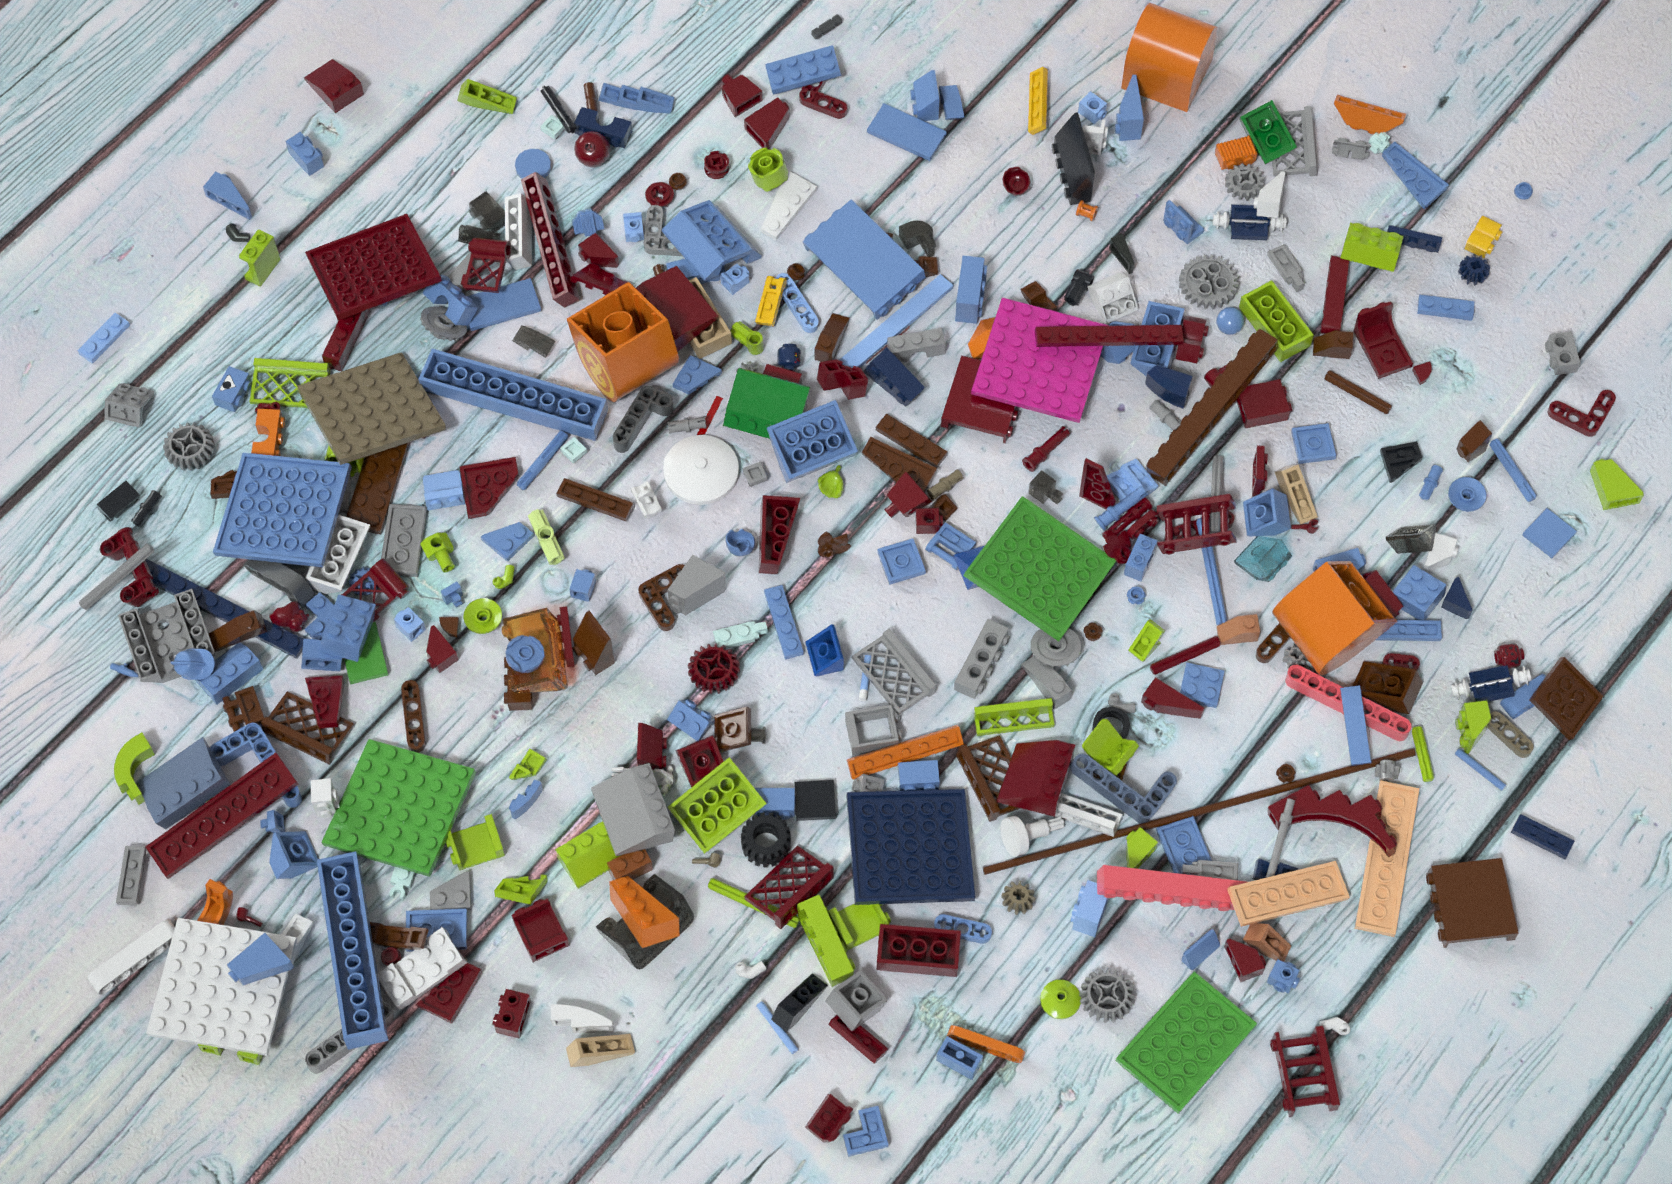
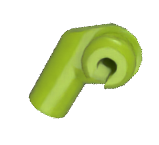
M506 565L504 576H498L493 579L492 583L495 588L503 589L513 582L515 570L513 565Z

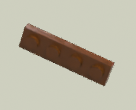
M885 414L876 426L875 430L936 468L939 467L948 455V451L888 414Z
M566 478L563 479L556 493L559 498L625 522L634 507L633 502Z

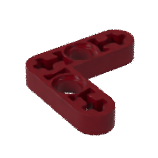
M827 80L819 82V85L816 87L811 85L802 87L799 93V101L803 106L837 119H842L847 115V105L845 102L820 93ZM809 91H810V97H808L807 99H804V97H807V96H808ZM820 101H826L828 104L826 106H820L818 103Z
M1610 390L1601 391L1588 415L1560 401H1553L1549 405L1547 413L1553 420L1585 436L1593 437L1598 433L1610 412L1616 396ZM1606 397H1608L1609 400L1607 401V403H1606L1605 406H1604L1602 403H1603L1604 399H1605ZM1594 410L1602 411L1603 416H1596ZM1574 415L1579 421L1572 422L1569 420V416ZM1594 421L1595 424L1591 430L1588 429L1591 422Z

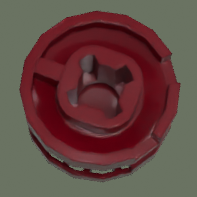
M712 151L708 156L706 155L704 158V171L706 175L712 179L724 178L729 172L728 156L725 153H719V151Z

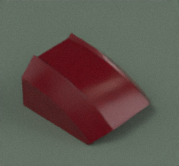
M714 736L675 750L691 787L724 762Z

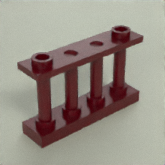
M1231 494L1157 505V513L1161 520L1165 521V541L1157 542V546L1162 554L1171 555L1180 551L1218 545L1227 546L1231 543H1237L1233 532L1228 531V511L1236 509V502ZM1220 512L1221 532L1210 534L1209 514ZM1202 515V535L1191 537V517ZM1183 518L1184 538L1173 540V520Z
M1323 1026L1315 1027L1313 1033L1308 1037L1280 1040L1279 1032H1275L1272 1040H1270L1272 1052L1276 1054L1285 1097L1282 1100L1284 1111H1288V1116L1293 1117L1296 1107L1317 1104L1328 1105L1329 1112L1337 1111L1340 1101ZM1311 1044L1316 1048L1317 1053L1314 1056L1288 1060L1284 1059L1282 1049ZM1312 1064L1320 1066L1321 1073L1318 1076L1290 1080L1288 1078L1287 1068ZM1314 1084L1324 1085L1325 1093L1321 1096L1293 1099L1291 1088Z

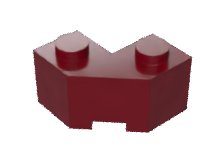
M1185 315L1182 326L1184 342L1182 345H1178L1176 360L1197 364L1198 358L1202 359L1204 348L1201 347L1203 336L1207 337L1209 326L1206 325V319Z
M837 359L819 363L817 381L824 391L841 388L848 400L865 397L868 379L861 368L845 366L843 361Z

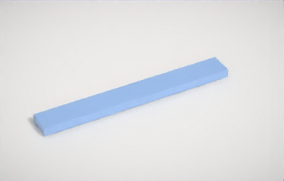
M941 274L845 354L840 361H843V365L851 368L853 366L862 367L869 358L887 344L888 337L897 336L950 292L953 289V284Z

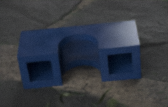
M581 107L574 122L577 127L575 134L580 136L585 132H599L606 137L612 146L624 149L633 132L632 122L618 117H614L613 122L607 126L599 125L598 111Z

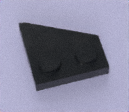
M1417 441L1380 449L1390 483L1394 482L1422 460Z

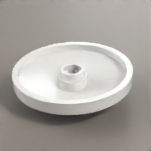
M709 435L690 436L676 443L668 452L664 461V479L669 490L680 500L696 505L711 504L726 497L735 487L739 475L737 456L733 449L719 438Z

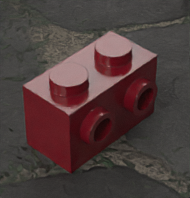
M509 989L505 990L504 995L501 994L498 1002L500 1007L499 1013H495L492 1022L496 1033L520 1039L531 1003L529 994Z

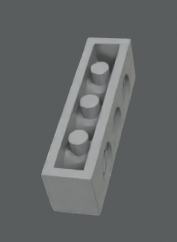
M987 619L954 682L955 691L973 699L976 698L978 693L981 694L985 687L984 681L986 677L990 678L993 672V663L999 661L1002 654L1000 650L1002 646L1006 647L1010 639L1008 627ZM994 642L996 645L990 646L987 643ZM979 658H986L987 661L982 662ZM976 673L979 677L974 678L971 674Z

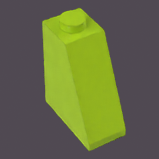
M1599 459L1593 463L1590 473L1603 510L1640 504L1644 496L1643 491L1612 459Z

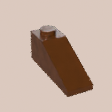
M835 313L831 314L814 348L815 360L823 362L835 359L848 326L849 317Z
M253 610L232 619L208 635L214 652L263 634L267 632L262 614Z

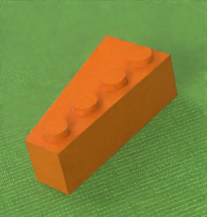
M625 876L609 881L610 900L642 948L680 936L679 917L633 879Z

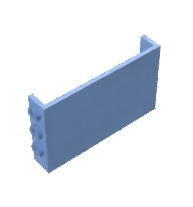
M852 199L840 209L835 210L827 221L820 223L818 228L813 233H809L803 241L805 249L807 251L811 250L873 312L876 320L884 317L892 306L899 304L907 293L913 292L916 285L926 277L924 270Z

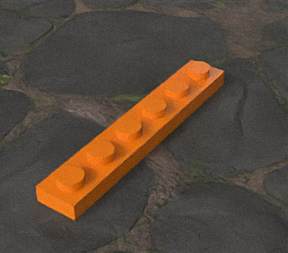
M958 725L856 756L846 761L850 776L854 780L862 774L870 775L898 766V763L911 762L964 745L960 728Z

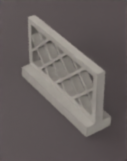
M1305 106L1304 110L1279 113L1285 125L1289 124L1293 127L1289 132L1290 135L1296 130L1303 134L1298 140L1293 136L1292 138L1296 146L1299 145L1304 150L1299 155L1292 150L1277 158V161L1276 159L1273 160V177H1276L1282 171L1285 172V176L1310 173V176H1317L1311 106ZM1301 116V121L1297 125L1290 121L1293 117ZM1289 154L1296 157L1291 163L1285 160ZM1300 160L1305 164V168H1297L1294 165ZM1281 162L1287 165L1284 170H1276V167Z
M890 629L884 631L881 637L852 655L853 661L888 704L892 705V709L897 712V715H900L926 696L930 697L935 694L936 684ZM883 643L887 648L886 653L875 652V647ZM863 655L871 656L870 664L862 663L859 658ZM874 656L885 658L884 666L873 664ZM887 658L896 659L898 667L886 666ZM872 669L883 670L882 678L873 677L871 674ZM885 670L897 672L896 680L885 679ZM899 672L907 673L910 676L909 682L899 681ZM883 683L895 684L894 692L885 691ZM897 685L908 686V693H896ZM911 687L920 688L922 691L918 696L909 695ZM895 697L906 698V704L899 708L894 702Z

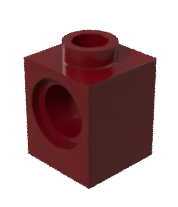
M939 508L916 509V534H936L939 527L943 526V515H939ZM930 519V520H932L933 522L928 523V522H926V520Z

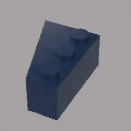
M887 347L863 371L864 374L905 407L925 388Z

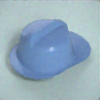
M187 649L179 652L174 661H171V664L174 665L177 674L181 675L184 679L202 680L209 677L214 671L215 660L212 653L208 650Z

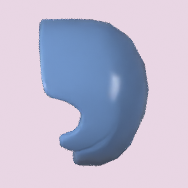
M1227 307L1219 312L1216 324L1224 334L1233 335L1242 330L1244 317L1240 310L1234 307Z
M731 529L726 535V546L731 554L745 556L754 550L755 538L750 532L744 531V529H740L737 532Z

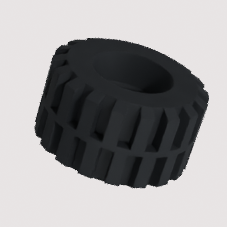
M765 812L760 813L759 817L757 815L752 816V821L748 819L746 826L743 825L741 845L745 857L748 856V861L751 863L755 861L756 866H760V864L767 868V864H771L772 867L776 866V862L780 863L791 849V834L785 820L781 821V817L778 815L773 817V813L765 815ZM763 833L773 834L778 839L774 845L769 847L759 846L754 840Z

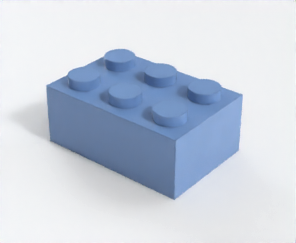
M962 256L956 301V322L977 324L978 317L982 316L987 278V265H984L985 258Z
M338 594L322 636L320 652L358 662L374 621L376 604Z

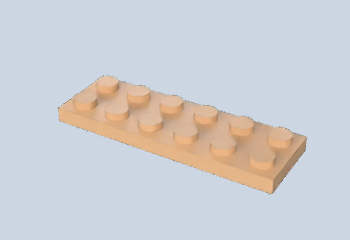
M1336 861L1230 886L1227 889L1241 927L1346 901L1350 898Z

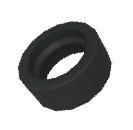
M1106 707L1097 712L1093 720L1092 731L1102 719L1114 717L1120 720L1123 725L1119 735L1123 739L1127 738L1130 721L1128 715L1123 710L1117 707Z

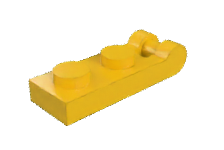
M767 276L755 319L756 324L774 327L783 290L787 284L786 278L780 277L776 279L774 276Z

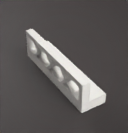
M1062 793L1055 817H1061L1066 821L1114 837L1122 819V814ZM1071 803L1076 804L1079 809L1068 805ZM1094 810L1096 811L1097 815L1088 813L1086 811ZM1111 816L1116 818V820L1114 822L1109 819H1106V817Z

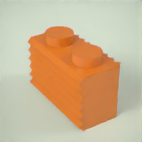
M1245 136L1244 138L1241 137L1216 144L1215 155L1221 170H1233L1234 165L1239 166L1243 163L1247 166L1248 164H1253L1257 158V151L1251 137Z

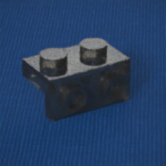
M461 225L459 227L458 241L469 244L473 238L500 240L501 234L470 225Z

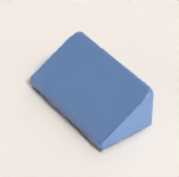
M1210 929L1183 953L1182 962L1190 970H1194L1220 947L1215 931Z

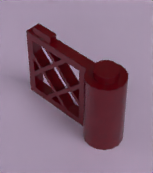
M473 238L468 245L471 256L467 272L462 276L461 285L464 290L499 293L506 261L511 255V243L504 240ZM475 260H482L484 262V265L477 270L474 268ZM494 262H500L499 268L493 272L489 266ZM488 268L491 274L482 279L479 273ZM476 275L481 280L475 285H469L470 280ZM494 277L496 279L495 287H487L485 283Z
M382 558L341 595L348 596L351 592H360L359 600H362V592L373 593V604L380 606L375 610L373 621L375 622L380 618L378 614L397 598H404L409 593V585ZM368 577L374 581V590L363 589V582ZM376 593H384L389 598L383 604L375 603Z

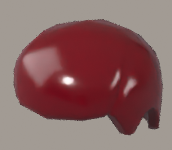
M1020 167L1009 168L1004 172L1002 178L1005 190L1014 196L1025 194L1031 184L1028 173Z

